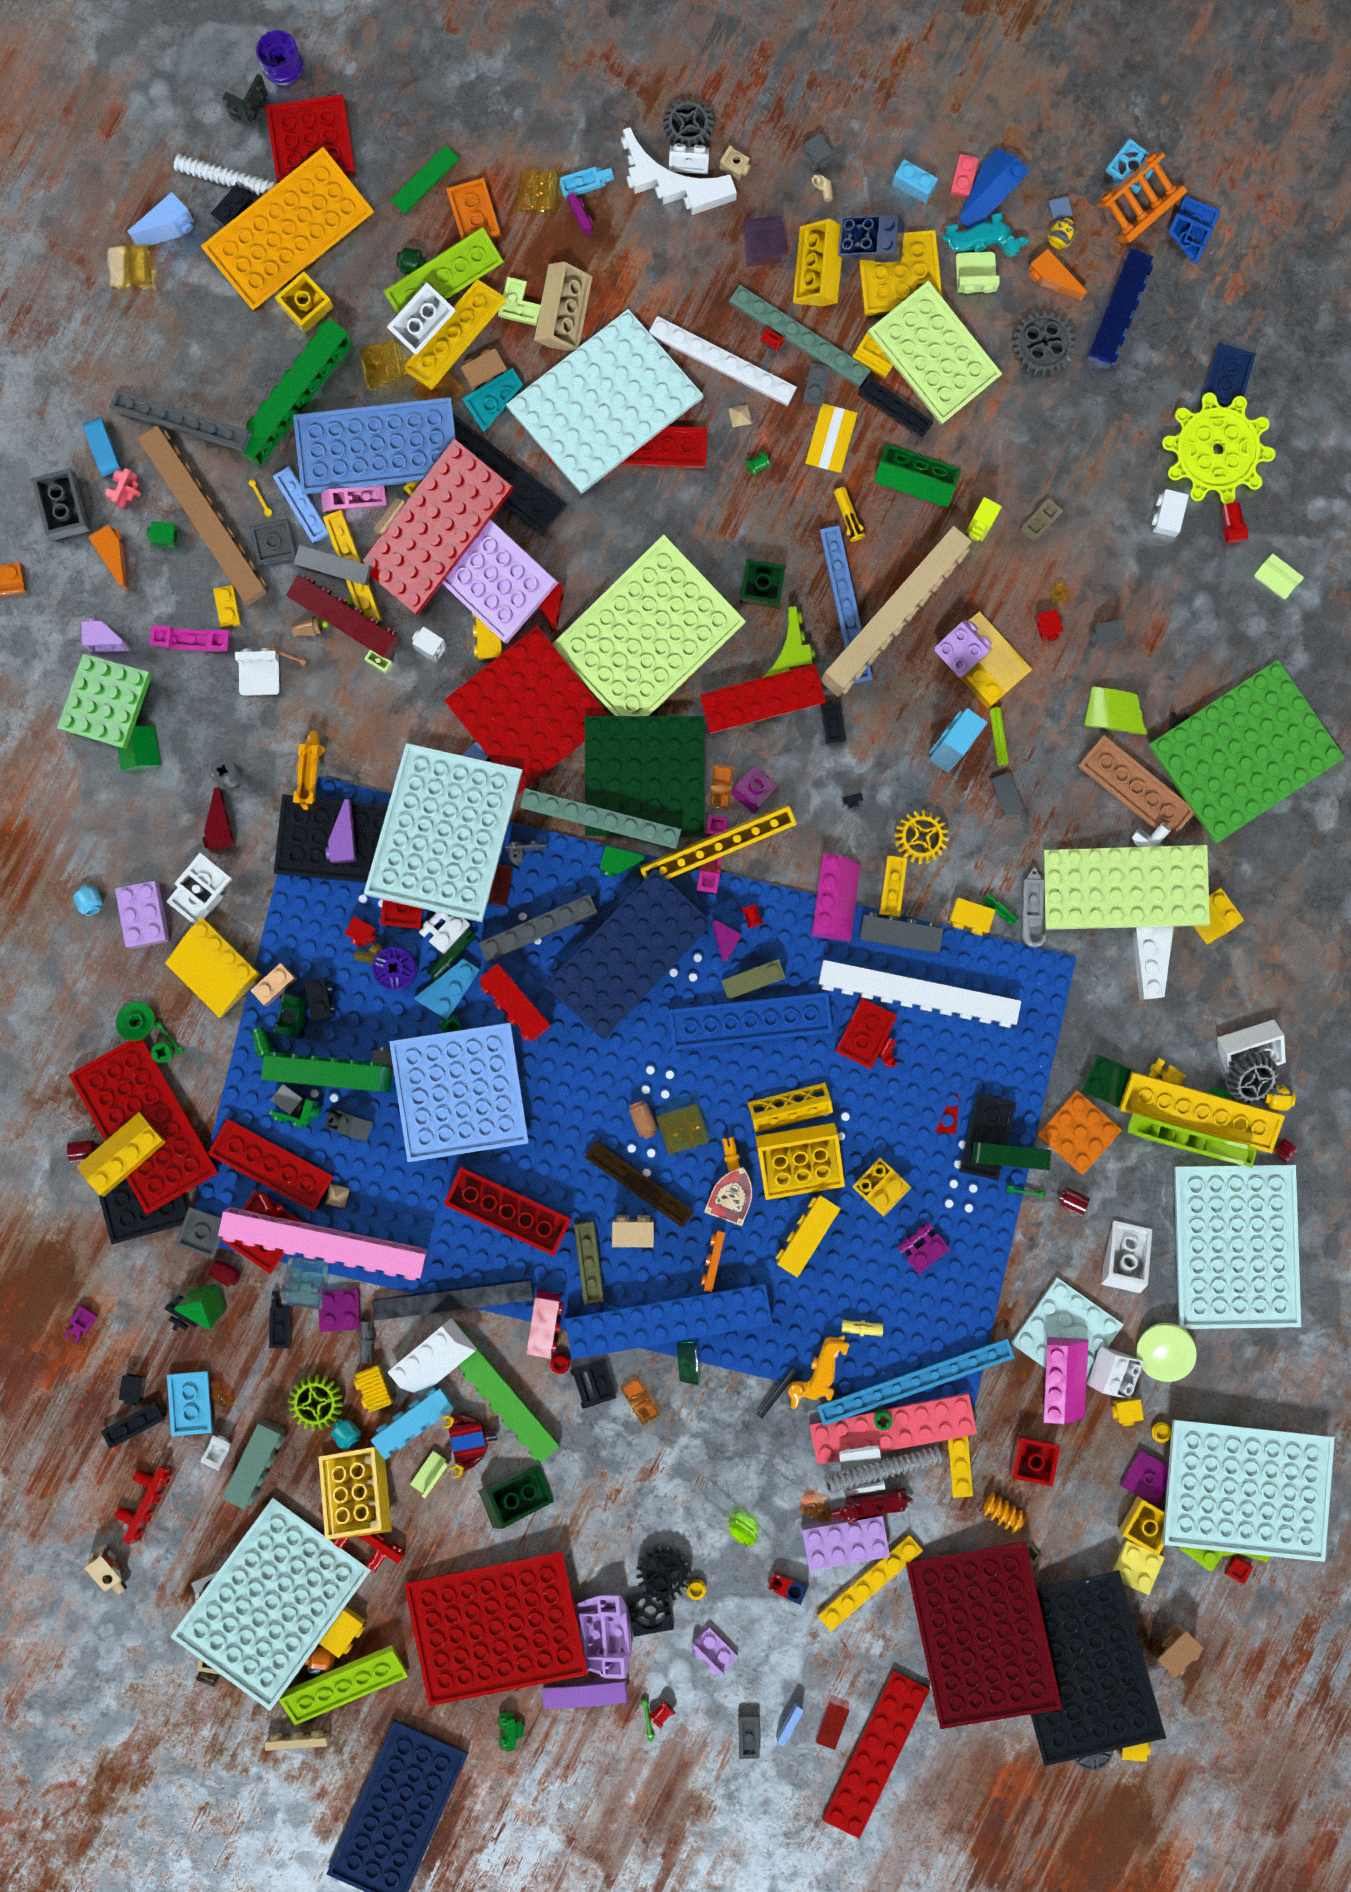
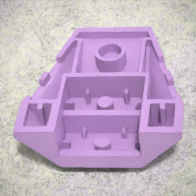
M599 1595L574 1604L588 1672L598 1673L604 1678H627L632 1655L629 1609L620 1595Z

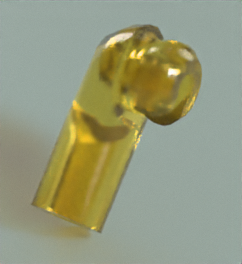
M375 944L366 953L355 951L354 960L372 964L377 954L382 951V947Z

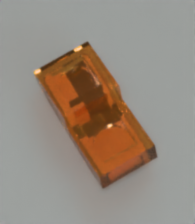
M714 765L709 807L729 809L733 767Z
M638 1377L620 1387L642 1425L660 1415Z

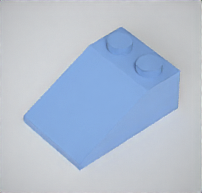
M171 192L127 232L138 248L181 237L193 229L195 222L188 209Z

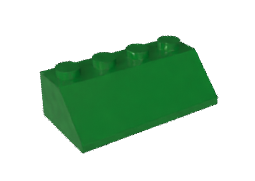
M887 443L873 482L883 487L897 489L901 493L914 495L921 500H929L938 506L949 507L961 468Z

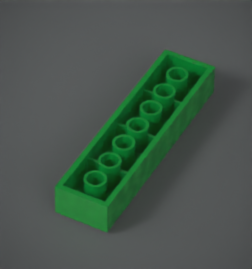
M329 318L326 322L320 324L316 336L308 340L305 346L306 349L302 354L299 353L296 356L294 365L290 370L287 369L283 373L282 381L271 389L269 398L259 405L257 414L254 417H250L246 423L247 427L245 429L252 433V437L245 452L237 451L240 456L258 469H260L294 424L293 415L301 414L353 346L349 333Z

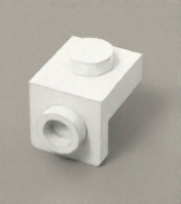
M212 1436L210 1444L201 1459V1463L219 1471L231 1448V1444L228 1443L229 1440L223 1436Z

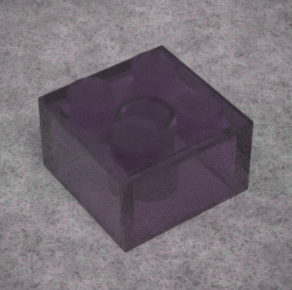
M782 216L743 220L742 233L746 267L784 263L786 260V246Z

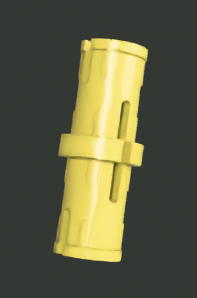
M843 1320L841 1332L859 1334V1336L874 1335L882 1337L883 1324L868 1323L865 1320L860 1322Z

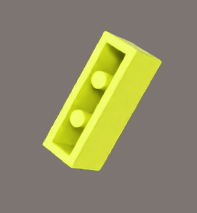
M984 497L965 532L969 534L968 537L972 540H981L983 542L1002 506Z

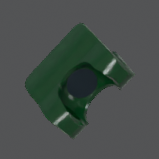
M283 993L273 1033L301 1039L309 1010L308 999Z

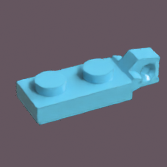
M592 167L560 177L558 181L563 197L567 199V195L573 192L577 196L606 186V182L614 180V175L611 168L601 171V168Z

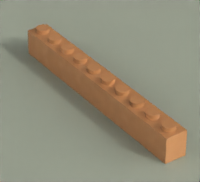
M155 426L139 436L137 439L245 604L248 606L266 595L267 592L264 589L267 586L261 576L257 578L253 572L256 568L251 560L246 561L243 557L245 554L244 549L239 543L236 545L232 540L235 536L229 527L225 528L221 523L224 519L219 511L214 512L211 508L213 502L207 494L204 496L200 491L203 487L197 478L193 479L190 473L192 470L187 462L182 463L179 459L182 455L175 445L172 447L168 442L171 438L166 430L163 429L161 431L158 426Z

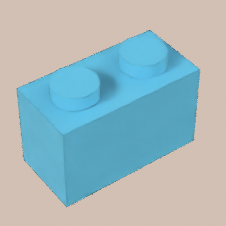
M904 159L894 175L892 185L926 204L936 187L938 178Z

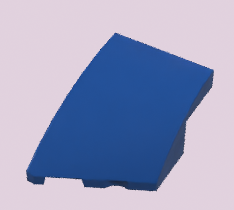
M1185 196L1170 227L1169 234L1191 261L1197 265L1221 210Z

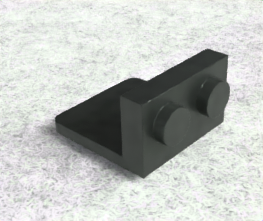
M257 74L243 100L228 92L224 93L222 100L232 120L236 122L242 121L250 125L252 120L257 118L261 103L266 101L268 92L262 76Z

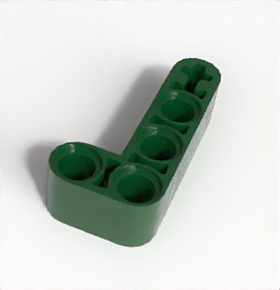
M973 1142L972 1162L1050 1170L1052 1150Z

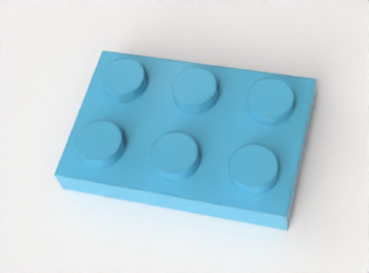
M209 1371L168 1374L167 1385L171 1436L212 1433L213 1421Z

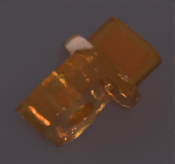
M812 1502L808 1505H800V1513L806 1514L815 1520L831 1521V1509L829 1506Z

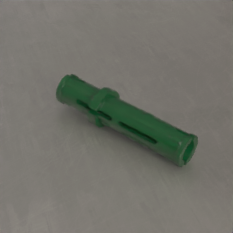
M467 928L461 937L443 956L440 955L438 957L439 960L426 972L436 981L447 967L450 968L452 966L451 963L477 936Z

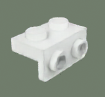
M681 143L674 144V146L670 145L669 171L708 174L709 148H705L703 145L686 147L685 144Z

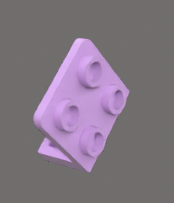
M967 620L962 621L935 647V652L959 677L966 674L979 660L993 650L990 646L992 644L986 636H981L977 632L978 627L972 621L968 622Z

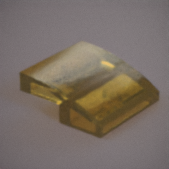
M557 170L521 172L516 210L520 212L556 211L561 173Z
M133 245L108 249L110 288L115 290L129 286L140 288L152 285L150 246Z
M697 1103L656 1117L668 1155L710 1142Z

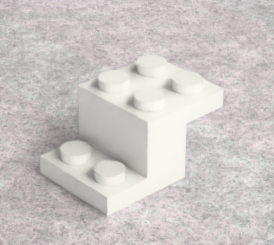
M199 853L174 883L178 888L166 902L195 924L201 917L206 919L224 896L221 892L232 878L202 853Z

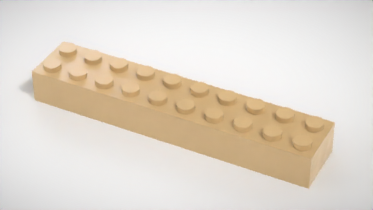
M953 526L826 670L820 682L837 697L841 693L846 694L853 686L854 678L858 680L868 668L867 664L872 665L878 658V655L881 653L880 649L884 651L891 643V640L894 638L893 634L897 636L907 623L905 620L909 622L915 616L918 609L928 601L932 592L935 593L945 578H948L954 571V568L964 560L971 550L969 545L972 541Z

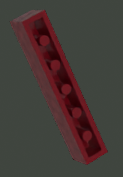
M297 575L286 594L287 597L386 659L391 657L401 640L395 636L397 634L395 630L388 626L384 629L380 626L381 622L372 616L367 618L363 615L364 611L356 606L351 608L347 605L348 601L339 595L337 598L331 595L332 591L323 585L318 587L315 585L316 580L308 575H305V577Z

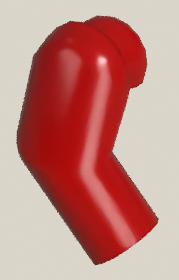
M889 1037L880 1051V1057L886 1067L893 1068L897 1065V1059L894 1058L892 1053L896 1041Z
M262 1193L258 1196V1200L265 1212L276 1218L285 1214V1207L282 1204H278L275 1207L267 1193Z

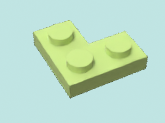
M507 278L503 293L507 301L499 309L498 317L537 326L541 305L523 301L527 287L526 281Z

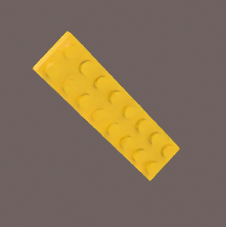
M1131 1071L1119 1106V1110L1123 1112L1139 1114L1195 1132L1249 1145L1268 1153L1273 1152L1285 1118L1281 1113Z

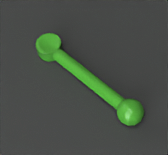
M642 1699L641 1705L644 1707L648 1732L646 1739L652 1742L654 1734L651 1731L647 1706L649 1701Z

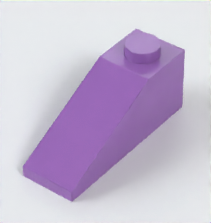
M345 799L328 841L329 847H326V858L330 859V862L333 864L357 861L352 805L349 799Z

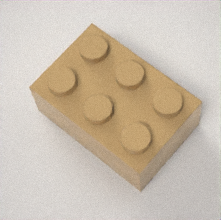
M617 1215V1219H613L612 1247H654V1219H650L649 1215H638L637 1219H630V1215Z

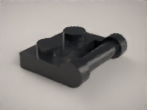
M605 1359L570 1369L571 1376H574L582 1400L580 1403L582 1409L617 1398ZM586 1371L595 1396L593 1399H589L581 1374Z

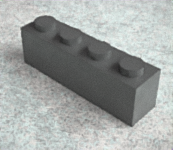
M868 912V915L862 916L859 940L931 953L940 952L943 928H939V924L927 923V926L920 925L919 921L912 919L902 922L899 921V917L888 916L887 919L879 918L880 914Z

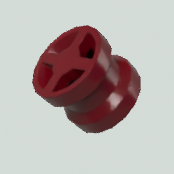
M1285 1138L1281 1141L1279 1147L1273 1149V1152L1286 1164L1291 1161L1293 1155L1299 1153L1298 1149Z

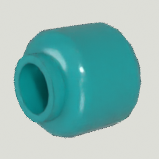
M339 1419L332 1425L333 1430L330 1435L340 1449L350 1450L360 1442L361 1432L351 1419L344 1421Z

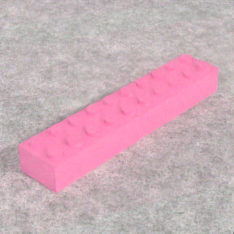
M228 1207L223 1211L218 1236H222L223 1240L235 1242L236 1239L243 1241V1244L248 1246L260 1244L267 1250L283 1249V1253L295 1255L297 1252L304 1254L303 1257L309 1259L321 1257L324 1258L323 1261L328 1263L344 1262V1266L355 1268L356 1265L363 1266L364 1270L376 1272V1269L384 1271V1274L389 1276H396V1274L404 1275V1278L408 1280L421 1278L428 1250L417 1246L280 1217L276 1218L271 1215Z

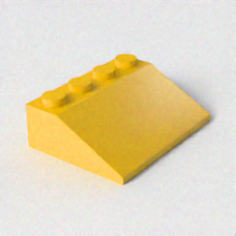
M979 611L968 622L972 621L978 627L977 632L981 636H986L992 644L990 646L993 650L959 678L989 709L1029 674L1032 668Z
M202 917L187 931L165 962L220 1019L263 976L209 921Z
M835 1123L755 1136L765 1200L845 1187L839 1138Z
M372 1447L320 1456L319 1469L325 1540L392 1531L386 1462L377 1448Z

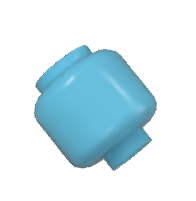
M89 885L78 887V891L74 893L73 899L79 913L86 916L98 913L103 905L98 889Z

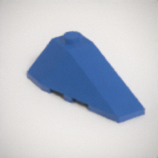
M996 148L982 163L979 174L974 181L972 190L966 199L958 220L968 230L982 223L1030 170L1016 156Z

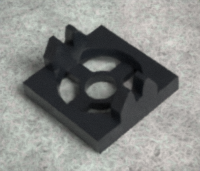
M666 1587L655 1589L660 1592H667ZM650 1590L645 1594L639 1592L627 1595L634 1637L674 1630L669 1598L668 1602H665L664 1596H661L660 1601L664 1606L657 1607L649 1598ZM645 1598L646 1605L643 1609L635 1611L637 1603ZM653 1606L656 1609V1614L653 1617L646 1616L644 1613L646 1607ZM665 1612L664 1620L656 1626L655 1618L659 1613ZM644 1617L649 1620L650 1627L641 1625L636 1618Z

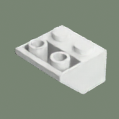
M1100 1347L1087 1385L1103 1394L1131 1399L1144 1361L1114 1349Z

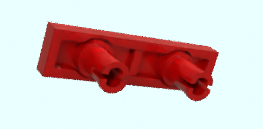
M167 1465L159 1466L154 1477L140 1469L135 1472L132 1480L145 1486L147 1491L136 1514L121 1506L114 1515L115 1518L129 1525L122 1540L123 1542L130 1545L142 1539L144 1535L143 1529L146 1523L153 1517L154 1512L152 1510L155 1504L157 1505L163 1495L161 1492L164 1486L170 1482L173 1468Z
M381 1533L357 1536L375 1548V1552L366 1564L374 1572L377 1571L385 1557L399 1564L405 1555L399 1545L395 1543L391 1545ZM350 1537L334 1539L332 1543L342 1549Z

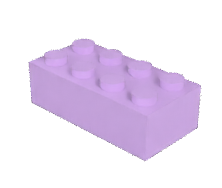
M883 1515L857 1518V1522L853 1525H849L847 1521L837 1519L801 1526L809 1571L890 1557Z

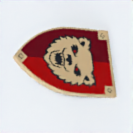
M744 1167L736 1168L718 1180L711 1192L704 1211L705 1213L740 1226L743 1225L752 1200V1184Z

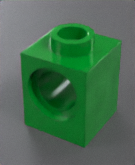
M151 521V526L147 528V539H149L152 545L176 548L179 528L175 524Z

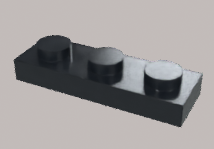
M156 1401L103 1429L101 1433L111 1449L164 1421L166 1418Z

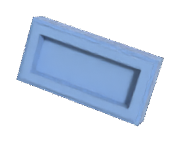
M797 1701L776 1737L777 1743L782 1746L786 1745L804 1712L802 1704Z

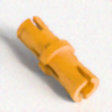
M734 1137L729 1138L730 1146L727 1138L722 1139L726 1156L724 1161H727L728 1172L740 1168L738 1161L740 1156L739 1154L737 1155Z

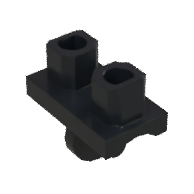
M181 1295L176 1296L164 1309L176 1316L171 1315L169 1321L174 1323L172 1328L174 1331H177L179 1327L186 1331L189 1327L186 1323L195 1328L200 1326L174 1310L177 1304L184 1298Z

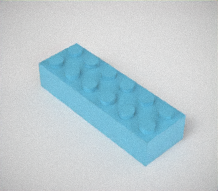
M968 708L964 712L959 711L929 753L932 756L929 760L949 773L965 755L987 724V721Z

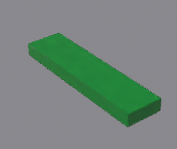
M445 145L391 199V203L406 215L460 161L459 157Z

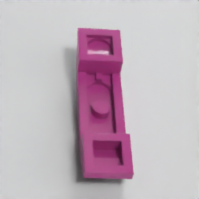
M152 625L150 645L191 651H228L230 631L177 629L170 626Z
M709 815L705 838L726 830L729 818ZM722 856L701 865L697 891L717 894Z

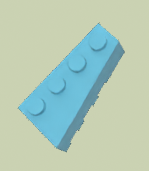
M442 1386L438 1389L433 1387L425 1393L427 1396L422 1401L419 1399L415 1400L409 1405L410 1409L407 1412L403 1413V1411H400L392 1417L393 1422L389 1425L384 1423L376 1429L377 1433L371 1441L384 1460L390 1457L393 1451L406 1445L411 1438L421 1434L429 1425L431 1426L437 1422L441 1415H446L455 1408L454 1403Z

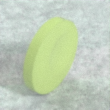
M1155 1324L1145 1330L1138 1341L1137 1358L1144 1361L1142 1369L1156 1380L1163 1382L1180 1380L1191 1372L1196 1362L1197 1349L1192 1336L1184 1328L1176 1324Z

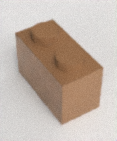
M494 348L483 351L474 360L469 359L465 361L463 366H461V371L474 392L505 373L507 368Z

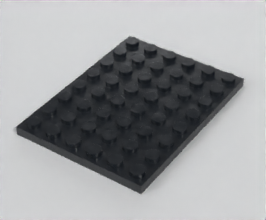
M1120 1570L1038 1589V1597L1062 1703L1061 1710L1030 1714L1044 1766L1166 1739Z

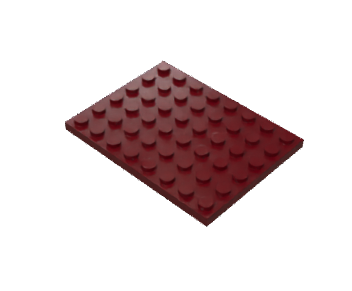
M1027 1541L906 1563L940 1729L1062 1709Z

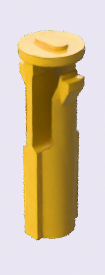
M846 487L836 489L834 495L847 526V536H851V531L846 517H849L855 536L850 539V542L866 537L865 533L858 535L851 515L854 514L858 527L862 532L864 527L857 519Z

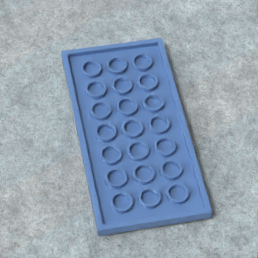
M451 397L293 415L302 495L322 493L324 490L336 488H368L421 482L452 440L456 439Z

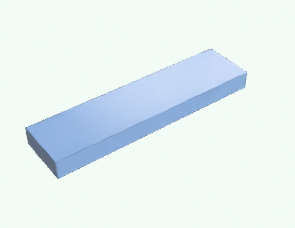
M290 466L274 474V480L312 543L315 544L328 536V530L307 494L302 495L301 485Z

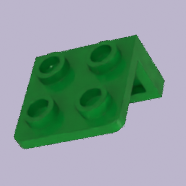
M306 1099L301 1117L289 1115L278 1110H269L268 1114L273 1115V1120L288 1122L290 1120L292 1121L291 1125L307 1128V1125L314 1124L315 1118H319L322 1107L319 1106V1101Z

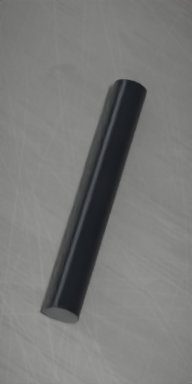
M792 1366L756 1413L760 1418H764L799 1372L797 1368Z

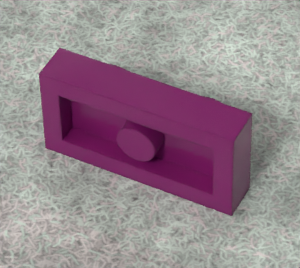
M574 192L567 195L568 205L584 236L591 235L594 224L590 215H585L583 211L585 207L581 198H577Z

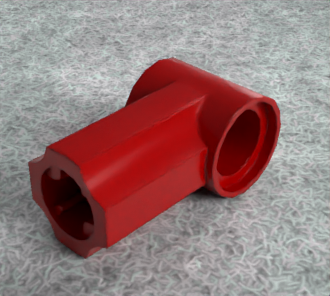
M1240 502L1223 505L1224 538L1226 543L1247 541L1248 528L1246 523L1243 522Z

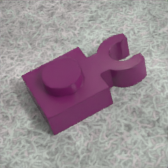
M80 1305L69 1322L73 1325V1328L66 1331L64 1337L68 1338L71 1333H74L76 1338L73 1343H78L82 1337L81 1332L87 1334L98 1318V1315Z

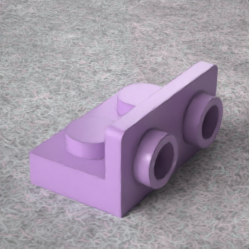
M710 1626L692 1643L693 1654L699 1660L704 1659L708 1663L707 1668L714 1675L718 1673L722 1677L724 1671L738 1657V1654Z

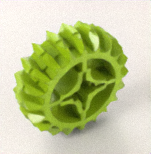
M309 1375L307 1378L308 1383L302 1378L300 1380L301 1385H294L297 1391L290 1392V1395L295 1398L288 1399V1403L294 1404V1406L288 1409L289 1411L295 1410L296 1412L291 1417L293 1419L297 1416L300 1418L297 1421L298 1425L304 1421V1429H307L309 1424H311L312 1431L316 1429L317 1424L320 1430L324 1429V1423L330 1427L332 1425L330 1419L334 1422L337 1421L338 1418L335 1414L340 1415L342 1412L337 1407H342L344 1403L337 1400L341 1399L343 1394L336 1395L340 1387L333 1389L331 1387L335 1383L333 1380L327 1384V1376L320 1381V1375H316L314 1381L312 1375ZM309 1387V1400L300 1403L303 1391ZM316 1387L323 1388L330 1396L320 1395ZM314 1398L322 1401L317 1407L309 1404ZM332 1402L329 1414L322 1417L323 1405ZM303 1410H311L316 1418L307 1416Z

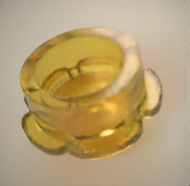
M1058 583L1050 589L1049 594L1054 602H1065L1068 599L1069 589L1065 585Z

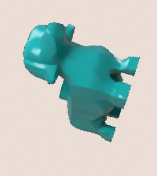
M1002 213L992 215V222H982L967 231L957 232V224L947 226L945 235L942 236L950 249L956 252L973 249L976 252H980L988 245L998 244L1007 257L1016 256L1020 252V248L1029 243L1026 237H1013L1009 226L1001 221L1003 218Z

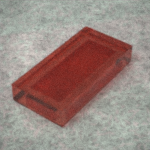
M831 1702L829 1703L816 1738V1743L833 1750L836 1749L849 1714V1709Z

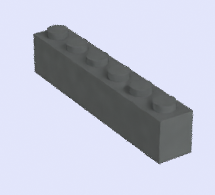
M590 894L479 942L486 961L489 963L598 915Z

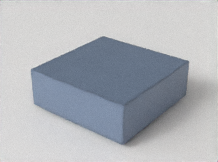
M1068 197L1049 200L1048 205L1052 222L1056 219L1072 217Z

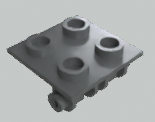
M532 841L530 845H523L522 842H510V846H505L507 852H510L511 861L515 865L523 863L524 852L548 851L547 846L543 845L541 841Z

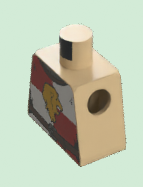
M107 1543L89 1556L84 1569L103 1591H107L112 1587L115 1593L119 1595L127 1588L122 1580L125 1570Z

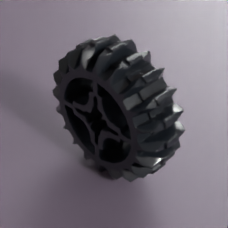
M659 1546V1553L656 1552L655 1548H652L651 1550L654 1555L650 1556L646 1552L645 1556L648 1560L645 1561L642 1558L639 1560L644 1564V1567L637 1566V1570L643 1571L642 1574L636 1575L637 1579L643 1578V1582L638 1583V1586L646 1585L642 1592L645 1594L650 1590L649 1598L652 1599L654 1594H656L657 1602H660L661 1596H664V1601L668 1602V1595H671L672 1599L676 1600L674 1593L677 1592L682 1596L683 1593L679 1590L681 1586L684 1589L688 1588L687 1585L683 1584L684 1580L691 1581V1578L685 1577V1573L689 1574L691 1570L684 1569V1566L689 1565V1562H681L685 1555L682 1554L678 1558L676 1556L679 1552L678 1549H675L673 1554L670 1553L671 1546L667 1547V1552H663V1546ZM660 1557H670L678 1564L672 1567H665ZM655 1560L657 1572L647 1578L648 1566ZM659 1564H661L665 1571L674 1569L669 1572L670 1575H667L669 1576L667 1579L669 1584L666 1583L663 1577L654 1579L660 1573ZM681 1570L680 1581L673 1589L670 1577L673 1573ZM662 1581L667 1588V1592L655 1590L650 1583Z

